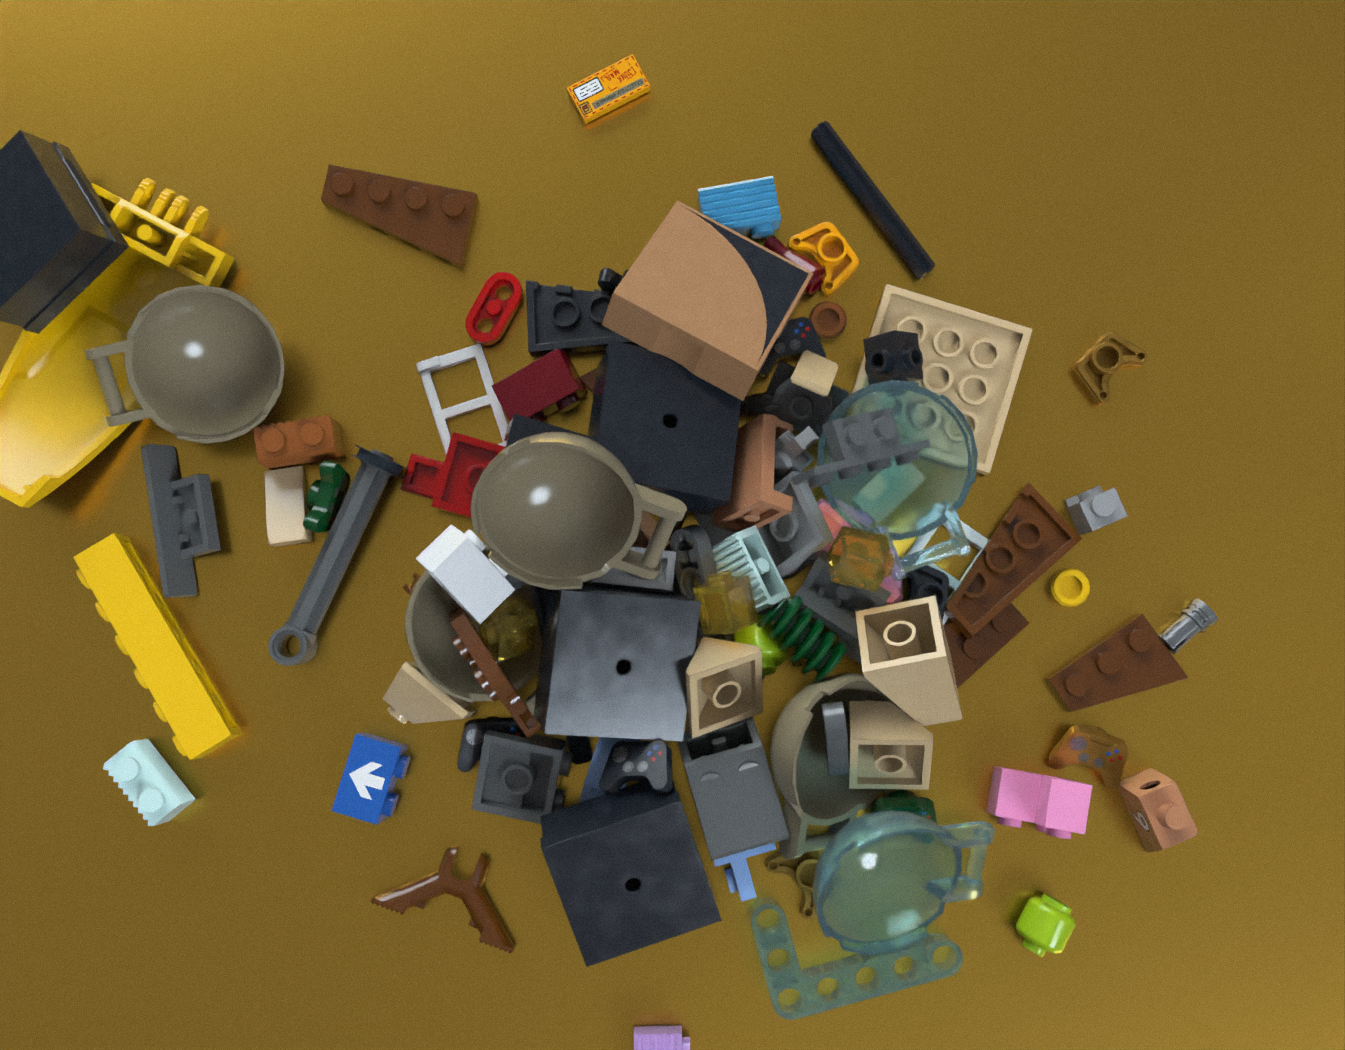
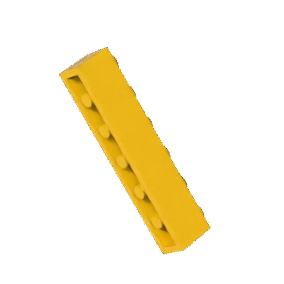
M113 533L74 556L73 558L79 567L76 570L79 580L86 588L92 589L98 600L95 603L98 613L106 622H111L117 633L114 637L117 646L125 655H130L137 667L134 669L136 679L145 689L149 688L156 700L153 703L155 712L163 722L169 723L175 733L173 742L177 750L183 756H188L190 760L199 759L241 735V729L130 538Z

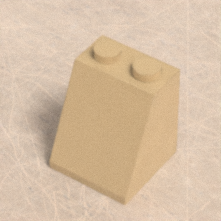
M936 596L855 611L864 678L922 726L963 719L952 658Z

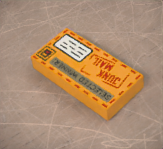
M633 54L567 87V93L584 124L650 91V84Z

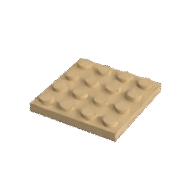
M886 284L869 338L893 330L917 333L919 348L923 355V380L908 383L909 389L899 392H885V387L869 385L868 376L865 371L866 359L864 352L845 417L891 408L903 445L929 439L931 447L918 452V454L988 475L992 468L1033 329Z

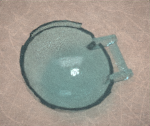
M889 380L868 385L848 396L835 408L827 423L836 419L891 408L903 445L929 439L931 447L918 452L920 459L897 466L896 461L893 460L891 461V467L870 474L868 468L865 467L862 468L863 474L840 481L838 475H834L833 482L821 487L831 507L852 528L878 539L890 574L896 582L904 579L907 572L956 554L959 557H963L971 553L956 511L964 504L972 483L976 482L978 452L973 432L967 420L949 398L943 394L939 396L928 389L918 386L919 383ZM824 430L818 443L817 466L834 462ZM945 523L951 538L950 540L899 558L893 540H904L922 536Z
M879 810L853 819L840 828L830 839L815 869L813 905L823 934L826 938L831 936L838 940L843 950L865 955L884 954L904 949L930 936L925 927L943 913L946 903L976 899L982 895L984 883L981 880L987 846L994 840V827L984 821L941 826L921 814L903 810ZM970 848L965 875H961V849Z

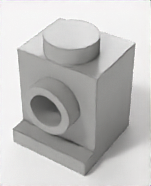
M1099 485L1064 500L1079 536L1128 516L1115 487L1103 492Z

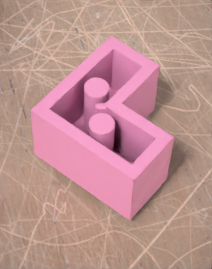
M994 766L987 812L998 816V824L1021 828L1022 821L1037 824V831L1045 832L1046 835L1071 839L1072 832L1085 834L1092 785L1065 778Z

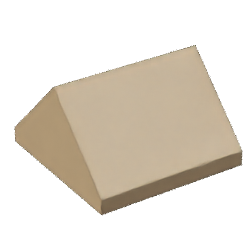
M709 637L702 638L686 670L689 735L692 738L763 713L762 650L758 646Z

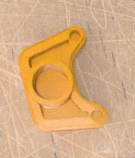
M822 222L791 236L788 241L789 250L808 254L816 263L825 267L823 274L825 280L820 287V292L823 296H831L858 267L859 259L837 228L830 222Z

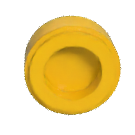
M1074 568L1057 571L1052 575L1048 583V592L1051 599L1062 607L1080 605L1087 599L1090 591V584L1085 574Z

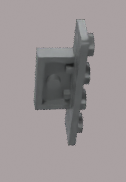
M891 408L832 420L823 424L822 427L834 462L813 467L791 477L793 485L808 482L811 489L833 482L834 475H838L840 481L863 474L862 468L865 467L868 468L870 474L891 467V461L893 460L896 461L897 466H902L919 460L918 452L930 448L931 444L929 439L903 445Z
M156 444L141 446L163 596L165 598L196 596L198 591L192 558L221 550L209 474H196L180 479L174 446Z

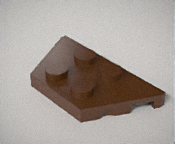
M458 607L449 613L450 624L458 634L451 640L462 657L467 660L474 670L473 674L484 691L489 694L494 702L498 699L501 700L527 738L541 730L466 612L461 607Z

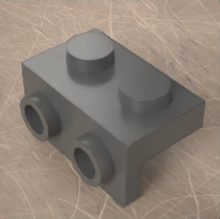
M823 550L817 557L803 585L794 596L802 598L799 609L811 608L813 610V618L816 620L821 619L824 625L835 631L838 635L858 645L859 639L855 611L884 606L891 593Z

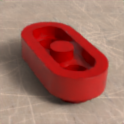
M497 272L491 275L471 307L465 320V327L470 338L477 344L487 346L498 342L523 299V290L519 280L513 274ZM508 289L511 291V295L508 299L501 300L498 298L499 291ZM485 321L493 324L492 329L487 333L479 330L480 325Z

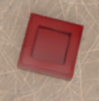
M411 453L407 465L408 470L406 469L400 490L433 500L444 462Z

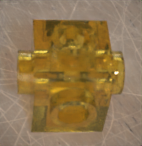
M521 593L507 597L479 624L481 637L487 646L489 645L497 662L533 651L536 632L540 628L535 608L528 606Z

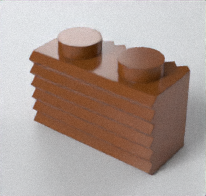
M325 414L323 418L320 415L315 419L310 416L308 420L302 418L300 422L296 419L292 423L287 420L285 424L279 421L277 425L271 423L268 427L264 424L261 428L256 426L253 429L258 463L269 470L345 457L341 424L328 414Z

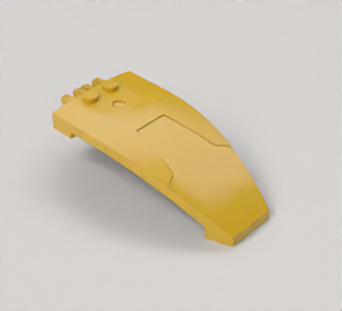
M149 178L143 179L140 185H138L139 187L136 189L130 202L94 183L91 184L129 247L39 334L23 329L0 373V496L20 507H31L86 466L132 423L109 427L106 417L110 416L93 361L87 360L84 350L127 340V332L137 317V312L159 294L178 287L194 285L220 288L235 259L198 239L209 218V211L203 206H199L194 210L184 230L179 229V226L189 208V200L182 195L176 197V193L166 188L163 190L150 213L147 212L146 209L157 187L155 181ZM125 352L109 355L108 357L126 411L141 408L128 383Z

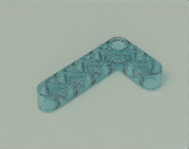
M766 897L756 900L749 910V921L773 1008L781 1018L787 1020L802 1018L950 977L960 970L963 963V953L960 947L947 935L933 933L800 970L787 918L781 905L775 899ZM765 909H772L778 913L777 922L768 928L761 927L757 923L759 913ZM945 945L949 946V958L943 963H934L933 953L936 948ZM781 948L788 952V959L781 966H772L767 962L768 955L775 949ZM900 957H911L913 964L908 972L904 974L894 972L895 962ZM863 967H871L875 971L873 980L868 984H859L855 979L857 972ZM830 977L837 981V986L833 993L822 995L817 992L818 983L822 979ZM787 988H792L799 992L798 1000L792 1005H783L778 1001L779 994Z

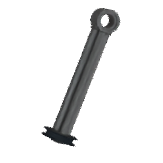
M355 445L360 448L357 455L353 456L362 462L288 621H285L283 627L276 630L270 637L268 644L269 654L278 664L285 666L306 664L316 655L318 649L317 631L387 481L392 475L399 477L402 468L408 470V468L393 462V457L376 449L369 451ZM293 635L300 641V650L295 656L289 654L287 650V641Z

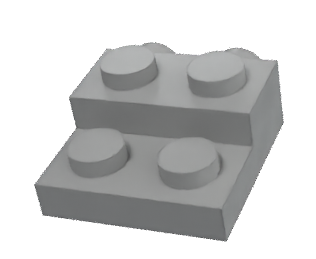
M792 471L774 485L775 491L793 497L792 512L758 528L782 579L793 578L816 561V553L834 541L833 535L808 483L793 485L791 477L802 473V471Z

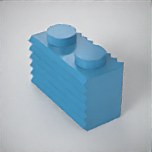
M773 176L698 189L697 200L700 213L741 235L751 234L752 238L755 239L765 238L774 234V230L780 227L781 214Z

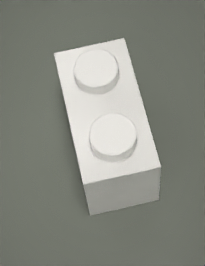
M451 524L416 560L466 613L481 624L515 589L505 579L508 573L496 565L490 558L487 559L482 553L486 545L470 529L462 533Z

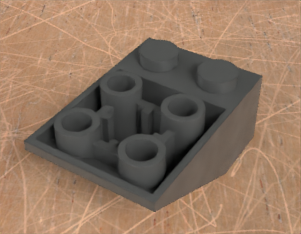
M753 716L692 738L689 732H685L683 741H677L711 861L790 838Z

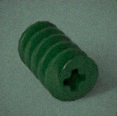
M794 596L789 599L787 597L783 598L756 625L760 628L771 623L773 627L767 637L773 639L782 635L784 639L778 649L783 651L793 647L795 650L789 661L794 663L804 659L806 662L801 670V674L805 675L815 671L817 674L812 684H815L827 676L839 664L847 650L844 643H837L832 646L836 638L835 633L827 631L821 634L824 628V622L821 619L809 623L813 610L807 607L798 611L802 603L800 596Z

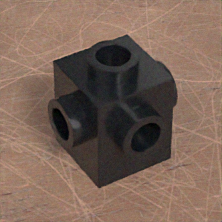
M893 330L863 339L866 359L865 371L868 376L869 385L885 387V392H899L909 389L908 383L923 380V355L919 348L917 333Z

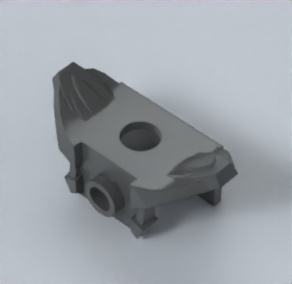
M780 360L766 392L746 396L743 401L741 400L740 411H750L760 415L763 413L775 415L779 420L792 424L793 429L800 432L809 426L819 437L817 441L828 446L822 425L838 418L850 391L832 384L828 395L823 397L792 383L790 379L796 367Z

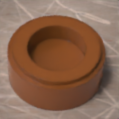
M830 301L817 304L812 309L808 318L811 320L821 341L837 339L841 336L847 324V316L844 309L839 304Z

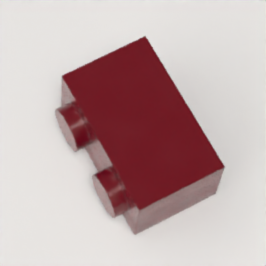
M559 348L491 386L509 422L514 414H518L546 423L548 421L546 416L557 410L563 413L573 409L581 403L579 398L588 393L570 357Z

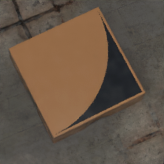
M677 200L613 292L602 325L651 352L676 361L697 377L743 401L763 367L776 339L781 335L814 273Z

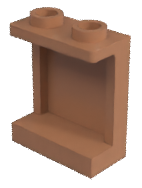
M763 413L738 428L730 502L725 506H719L713 511V526L737 533L754 525L758 529L792 512L793 497L774 490L775 440L787 430H790L793 434L792 424L779 420L775 415Z

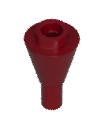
M774 235L765 241L763 246L814 273L803 294L808 293L811 295L821 287L825 280V277L822 276L825 271L824 266L794 250H789Z

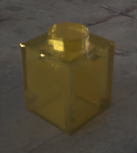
M847 526L841 527L827 553L831 582L876 592L884 578L890 576L894 567V555L890 552L886 535Z
M731 571L716 572L707 576L708 582L693 588L695 599L701 601L699 617L703 635L734 634L759 622L749 575L732 576Z

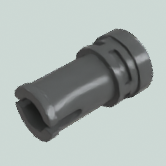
M1198 598L1192 600L1187 609L1181 612L1182 616L1163 633L1158 635L1168 650L1174 655L1199 632L1203 633L1206 628L1213 626L1218 621V617L1213 610Z

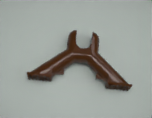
M458 844L451 845L446 849L437 872L376 895L371 899L372 904L376 903L377 906L381 905L382 908H390L391 911L395 910L396 913L400 911L402 915L414 906L425 909L427 901L443 894H449L462 899L471 916L468 926L479 930L481 934L480 943L484 942L485 945L489 944L490 947L494 945L495 948L504 949L509 954L516 947L482 888L490 864L488 857L481 853L473 875L469 878H461L454 870V863L460 848Z

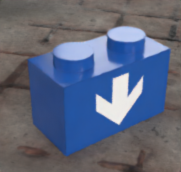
M365 732L355 734L331 811L376 825L385 821L386 816L391 817L398 801V794L393 793L397 779L404 778L410 762V756L405 755L408 745Z

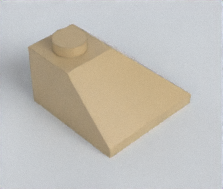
M406 661L401 666L382 698L390 705L387 711L403 724H406L408 720L412 724L465 719L473 717L478 712V709L468 701L445 694L429 682L415 662Z
M849 701V789L929 790L933 734L890 701Z

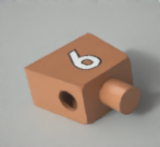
M1148 768L1120 781L1117 788L1146 852L1161 851L1198 835L1195 823L1174 780L1153 768ZM1147 786L1151 787V789L1143 790Z

